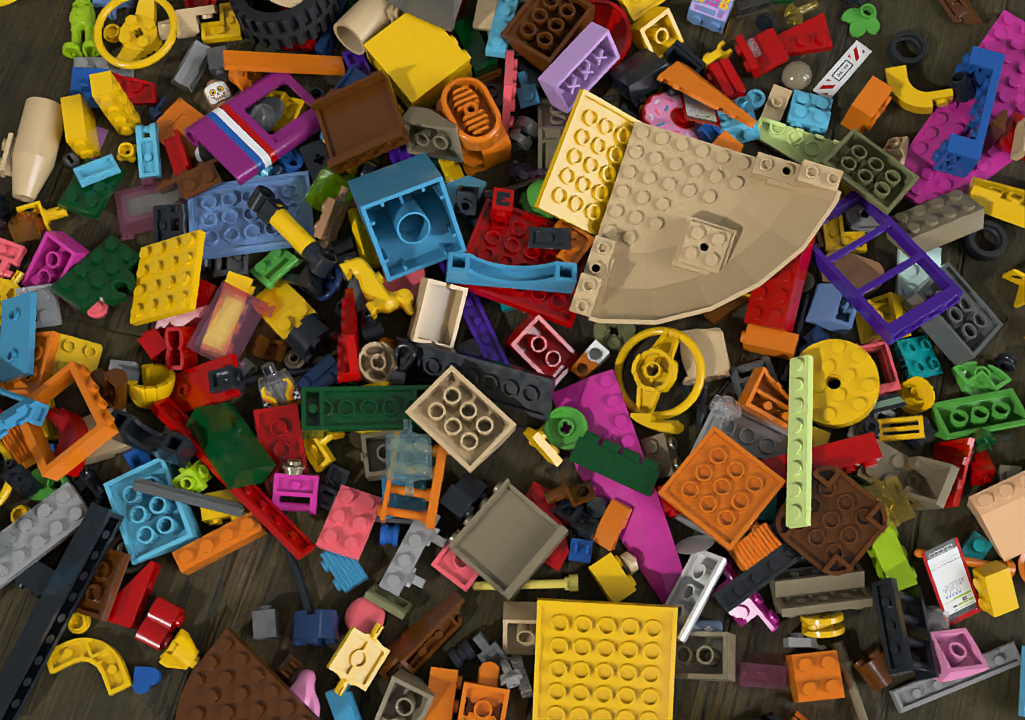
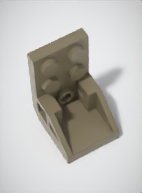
M540 98L541 104L537 105L538 175L547 174L570 112L567 114L552 106L548 98Z
M876 438L882 454V458L877 462L878 465L868 469H864V466L857 467L852 476L906 507L916 510L943 509L960 468L953 464L922 456L908 457Z

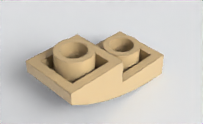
M478 0L473 29L491 30L498 0Z
M908 136L889 139L883 149L903 165L908 150Z

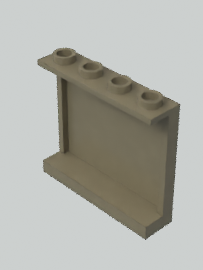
M507 478L504 483L500 481L494 487V494L489 499L486 497L478 506L480 510L475 515L471 514L464 521L465 527L460 532L456 531L449 538L450 544L448 547L510 602L568 535V529L551 519L510 484V480Z

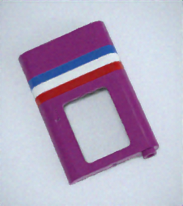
M270 72L184 129L188 140L194 146L202 144L236 178L240 186L321 130L316 112L312 108L272 135L268 134L245 112V109L281 85L289 86L308 105L314 102L315 99L290 73Z

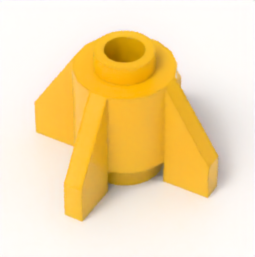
M181 628L167 649L160 655L159 663L167 668L187 670L190 667L193 669L201 658L198 656L200 650L197 649L190 634Z

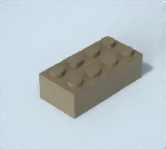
M956 189L906 211L891 216V218L924 252H928L983 229L984 207L960 189ZM886 232L887 239L890 242H892L899 250H901L907 257L910 258V256Z

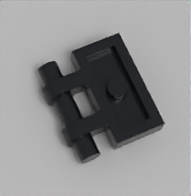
M171 204L153 206L154 243L189 233L187 231L189 212H186V204H178V212H175V205ZM176 219H178L179 231H176Z

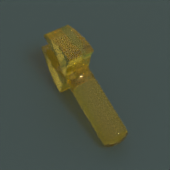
M814 0L798 8L792 2L787 7L783 17L793 14L795 16L790 17L787 23L801 24L803 21L801 15L818 8L819 3Z

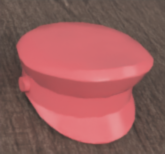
M364 597L354 600L345 613V622L348 629L353 626L357 630L369 634L376 622L382 626L384 624V609Z

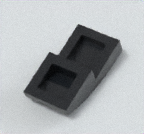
M335 462L331 463L324 482L319 486V507L327 511L331 510L341 485L347 486L353 472L352 470Z
M565 498L562 499L553 511V514L573 532L589 542L593 539L600 520L583 512L582 505L573 507L570 499L567 500Z

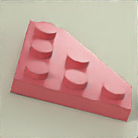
M506 50L502 124L507 134L509 133V128H513L514 116H510V112L515 111L518 59H514V50Z

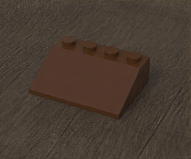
M527 0L500 33V36L533 67L544 72L575 38L594 21L595 5L586 0Z

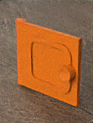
M178 97L155 122L159 127V142L165 146L163 140L175 136L173 130L178 129L186 138L193 160L197 146H194L188 140L184 129L204 115L181 97Z

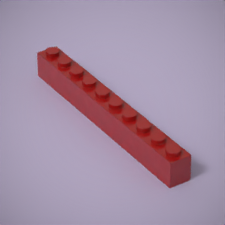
M874 432L812 447V470L826 465L835 466L843 470L845 474L856 471L855 468L864 466V469L877 466V462L882 458V454ZM787 454L760 460L786 480L780 490L787 489ZM664 485L658 486L657 493ZM659 496L665 516L670 515V518L683 515Z

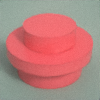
M99 300L87 311V314L94 319L103 318L108 312V305Z

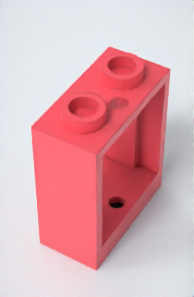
M877 339L867 342L866 345H861L860 347L868 354H878L886 381L885 384H880L879 397L900 391V382L889 346L886 342H879Z

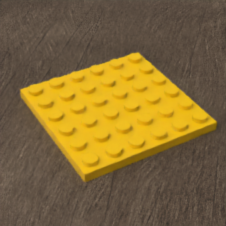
M538 598L532 720H672L677 605Z

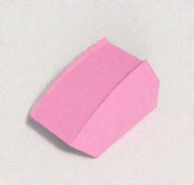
M966 628L930 632L939 677L933 679L947 682L989 669L985 658Z

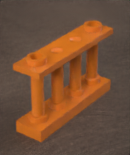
M396 431L395 437H391L389 442V450L392 451L384 499L383 503L378 504L377 516L380 517L381 523H386L387 516L419 520L425 524V530L434 531L447 451L438 444L430 446L400 441L401 434ZM398 450L433 455L436 458V464L429 468L397 463ZM396 471L428 476L429 479H433L432 488L425 490L393 485L394 473ZM392 493L424 498L425 501H429L428 510L421 512L389 507L390 495Z

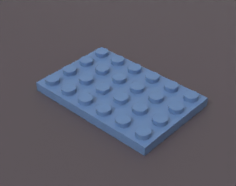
M309 171L251 178L241 186L237 183V180L228 181L188 200L189 232L200 229L206 233L202 259L208 260L293 248L271 224L266 225L257 216L258 213L248 207L247 201L258 185L266 186L272 190L276 196L275 199L280 198L289 208L287 212L316 240V237L313 236L315 225Z

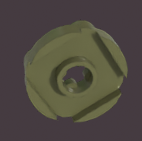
M595 322L593 336L594 340L596 339L609 352H620L624 344L635 335L636 329L634 324H599ZM610 328H618L619 335H610Z

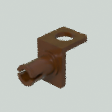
M563 473L560 474L562 486L543 492L548 505L567 498V500L570 499L573 507L596 498L591 481H586L570 488ZM581 489L589 490L585 497L578 496V492Z

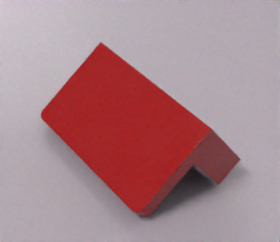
M178 129L173 130L175 136L163 140L175 177L179 176V172L185 169L191 170L195 168L186 138Z

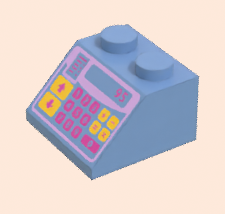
M692 0L686 21L708 28L713 32L722 33L730 16L734 0Z

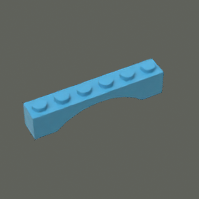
M448 253L446 283L572 294L577 282V263L555 261L541 265L511 266L489 262L470 253Z

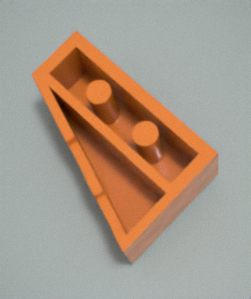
M764 366L754 368L735 406L788 432L789 395L781 388V384L771 377L768 373L769 371Z

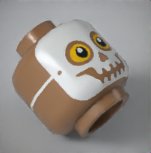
M217 79L209 81L203 92L212 109L217 108L233 97L227 83Z

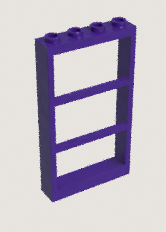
M851 191L838 201L822 226L858 204L880 226L829 257H826L814 244L810 260L886 344L890 346L959 303L963 291L889 215L884 214L857 192ZM886 231L910 258L857 290L835 267L833 262ZM917 263L942 291L888 324L863 295Z

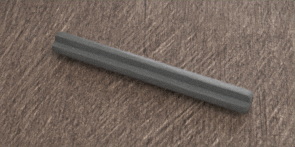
M136 478L133 484L134 491L237 517L243 515L245 508L244 504L142 478Z

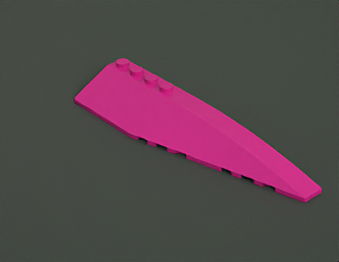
M613 369L590 376L554 392L553 402L555 408L569 406L580 411L588 422V431L601 436L598 445L602 446L606 438L621 445L618 454L622 455L626 447L641 454L638 463H643L645 457ZM564 423L563 432H566V434L570 433L572 425ZM574 463L579 477L582 478L581 480L583 482L591 481L596 495L606 497L609 504L612 499H616L632 508L626 528L621 530L619 539L628 553L636 557L639 570L649 582L650 587L656 593L662 605H665L683 568L655 486L650 497Z

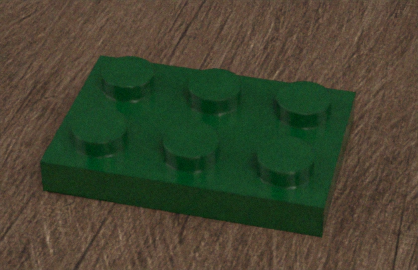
M86 158L82 165L94 161V159ZM120 168L121 173L83 188L75 175L58 202L60 209L98 220L124 177V169Z

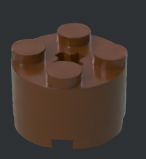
M882 641L878 644V648L875 649L871 646L862 653L863 656L852 664L874 691L888 686L893 682L892 679L896 677L888 675Z

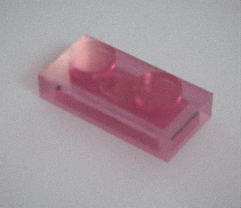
M739 662L738 686L786 690V666Z

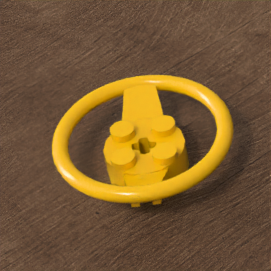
M111 0L101 10L94 26V42L100 55L110 64L128 70L144 68L162 59L173 46L178 33V19L172 5L167 0H139L135 16H127L120 28L119 41L124 46L117 58H115L104 47L102 28L108 15L117 6L129 0ZM157 3L166 10L170 19V31L162 47V40L156 25ZM153 51L156 52V53H154L153 55H151L150 57H147V55H148V54H151Z
M652 327L635 334L624 344L617 356L614 374L628 409L633 413L652 414L657 420H664L683 413L697 400L704 385L705 363L699 347L688 335L670 327ZM661 335L652 348L644 351L642 354H638L633 361L631 372L637 384L636 403H634L623 385L622 370L624 361L630 350L637 343L645 338ZM681 341L689 348L696 362L697 374L694 387L689 396L678 406L666 411H654L661 392H668L677 379L678 363L674 360V356ZM658 366V373L653 376L651 370L652 368L656 369Z

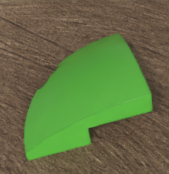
M976 361L966 362L962 365L958 364L951 368L956 382L966 397L998 391L1012 381L999 368L990 364L987 367L978 366Z

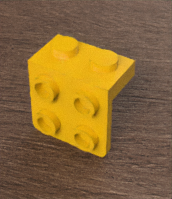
M61 333L50 378L72 360L81 365L84 364L91 372L96 370L103 350L102 345Z

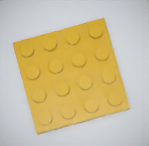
M199 229L141 247L139 253L140 260L136 272V286L133 292V304L130 312V324L138 326L196 310L205 232Z

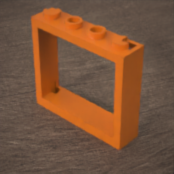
M73 360L33 391L27 398L47 404L76 381L97 425L58 457H55L42 427L29 422H25L20 426L41 475L55 481L60 480L119 432L114 423L115 418L107 409V402L99 393V386L90 376L91 371L84 364L81 365Z

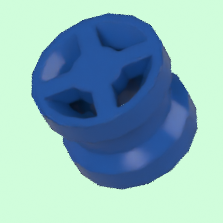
M382 523L380 545L389 543L398 547L401 525L389 526L387 523Z

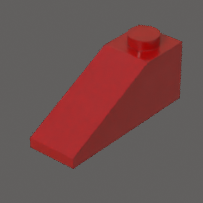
M150 561L117 594L107 620L108 622L131 629H138L161 564Z

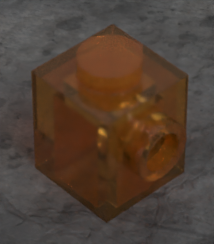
M24 211L16 216H11L7 225L15 243L39 239L44 230L43 220L38 218L36 211L30 213Z

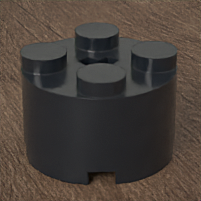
M311 313L300 320L302 324L298 329L294 326L286 339L289 346L307 364L312 363L320 355L322 357L326 356L331 350L330 344L338 336V333L316 313Z

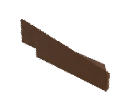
M939 0L953 22L983 24L982 19L969 0Z
M453 591L386 648L390 650V653L378 670L379 675L390 683L392 676L400 669L405 671L408 669L414 674L461 626L462 616L460 610L461 604L465 600L456 591Z

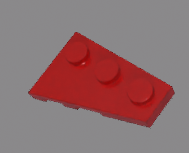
M824 13L777 35L789 57L830 51L833 47Z
M111 72L133 106L157 105L155 83Z
M968 437L933 444V460L953 464L960 468L943 509L959 507L974 438Z

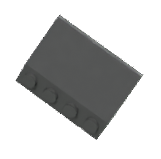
M947 261L940 268L963 291L959 303L921 327L956 366L974 359L1004 324ZM929 276L901 304L907 311H910L941 292L942 289Z

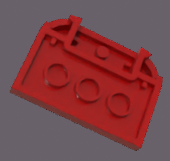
M354 288L345 289V297H341V334H338L337 346L338 383L361 380L358 354L360 349L359 327Z

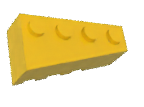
M972 177L966 195L984 207V214L1025 228V190Z

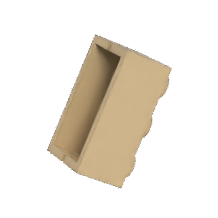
M421 277L413 309L415 314L411 317L407 333L411 341L433 343L453 349L468 288Z

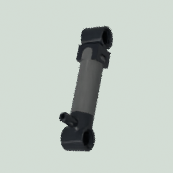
M350 236L331 242L334 254L338 259V265L344 263L345 260L358 257ZM342 272L346 288H354L357 319L365 343L376 342L386 337L378 314L377 318L373 319L365 305L368 302L364 298L358 279L352 275V279L348 281Z

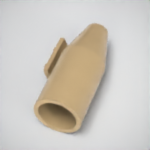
M358 0L334 24V32L339 41L348 50L357 55H362L366 52L363 44L406 12L387 0Z
M42 97L27 98L17 136L14 137V134L9 132L8 138L3 139L2 151L4 153L3 157H0V175L3 178L6 176L12 177V196L22 202H34L55 165L64 123L61 104Z

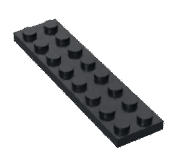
M396 336L395 347L401 342H409L417 351L415 361L407 370L412 371L411 382L420 385H432L452 365L497 407L545 421L550 419L556 377L433 343L414 342L408 336ZM402 348L399 351V357L395 359L397 368L409 358L410 352L408 349Z

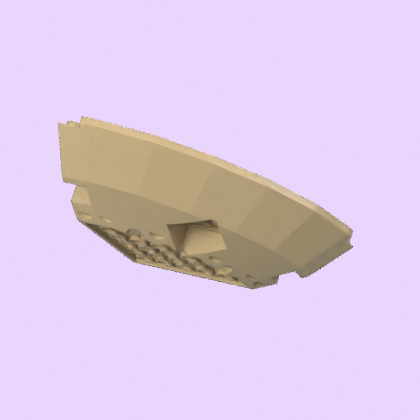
M635 121L598 236H595L569 311L589 317L588 320L599 324L658 325L710 312L760 287L808 246L839 201L842 191H838V187L844 171L805 159L801 164H797L758 152L757 156L754 157ZM784 168H788L790 170L789 175H785L783 173ZM703 243L707 244L708 250L702 251L700 245ZM593 265H599L600 270L598 272H593Z

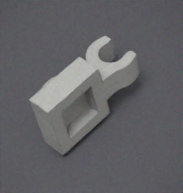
M790 633V637L783 638V647L826 649V646L817 644V638H804L802 633Z

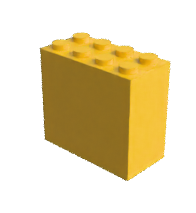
M408 13L403 14L363 44L369 63L376 71L382 70L390 78L394 92L408 109L410 106L431 109L441 99L442 91L450 81L459 77H472L471 57L465 49H460L456 38L453 35L449 36L445 29Z

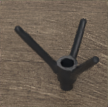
M680 378L681 386L688 397L690 391L687 385H683L684 379ZM729 379L725 380L707 405L705 403L708 385L704 386L701 404L694 402L691 405L694 417H696L695 426L704 425V418H707V413L730 382Z

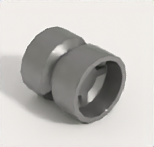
M526 116L518 117L513 125V129L508 133L511 149L520 154H526L533 143L532 141L538 136V124L533 119Z

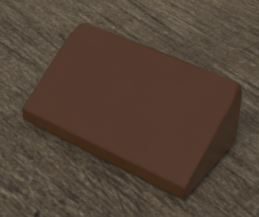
M1006 109L987 128L983 145L987 150L1005 132L1008 114Z

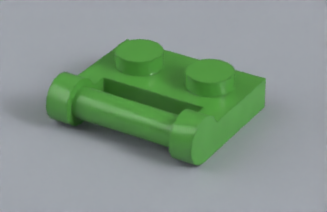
M286 249L272 250L249 272L271 291L275 287V283L294 266H299L301 262Z

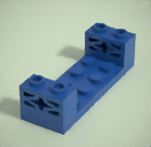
M973 46L968 53H964L961 64L958 63L956 65L954 73L965 72L969 75L973 89H975L973 96L975 102L969 110L968 115L971 116V119L967 122L964 133H967L966 137L951 133L946 140L943 139L939 149H935L932 156V161H934L933 170L965 178L980 161L1005 54Z

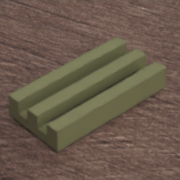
M374 583L364 596L365 599L402 620L413 606L412 603L383 589L377 583Z

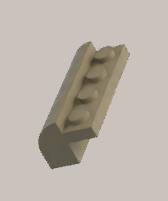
M858 562L853 567L855 569L850 573L840 576L828 575L815 566L786 569L769 582L774 610L776 614L780 613L782 617L793 618L797 615H817L822 612H840L847 609L860 610L864 607H872L873 598L865 589L864 570Z

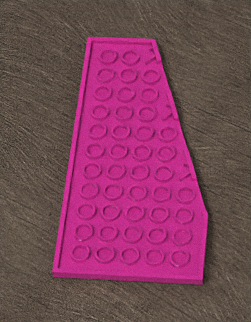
M1003 10L978 46L1005 54L989 124L1005 109L1008 111L1006 124L1014 111L1025 116V21ZM973 97L964 103L956 102L953 98L952 103H949V105L936 107L909 145L904 166L920 178L903 198L913 205L923 204L956 189H960L966 194L973 176L988 180L1014 161L1010 159L1011 154L995 147L998 142L997 140L989 150L983 147L980 161L965 178L933 170L934 161H932V156L935 149H939L942 140H946L951 133L966 137L967 133H964L967 122L971 119V116L968 114L972 104L975 102Z

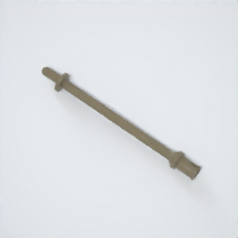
M840 641L830 644L832 650H837L840 671L843 673L859 720H868L851 671L853 660L850 661L845 642Z

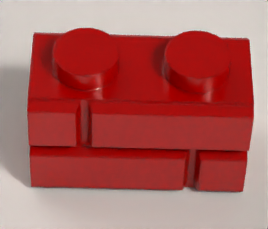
M728 57L707 66L704 74L705 80L730 100L744 97L746 88Z

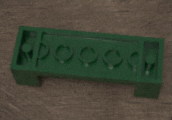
M431 385L301 387L302 439L324 438V432L411 430V436H429L405 411Z

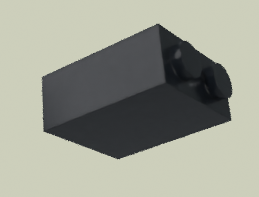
M644 48L609 69L607 75L610 86L633 103L664 84L657 80V77L670 65L666 60L658 57L656 53Z

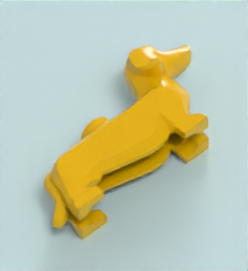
M363 257L345 260L344 263L339 264L348 281L352 279V275L358 279L364 298L368 302L365 305L373 319L377 318L379 312L391 313L399 307L409 316L415 314L412 306L415 302L413 293L405 288L395 292L387 291L383 286L385 280L380 272L375 273Z

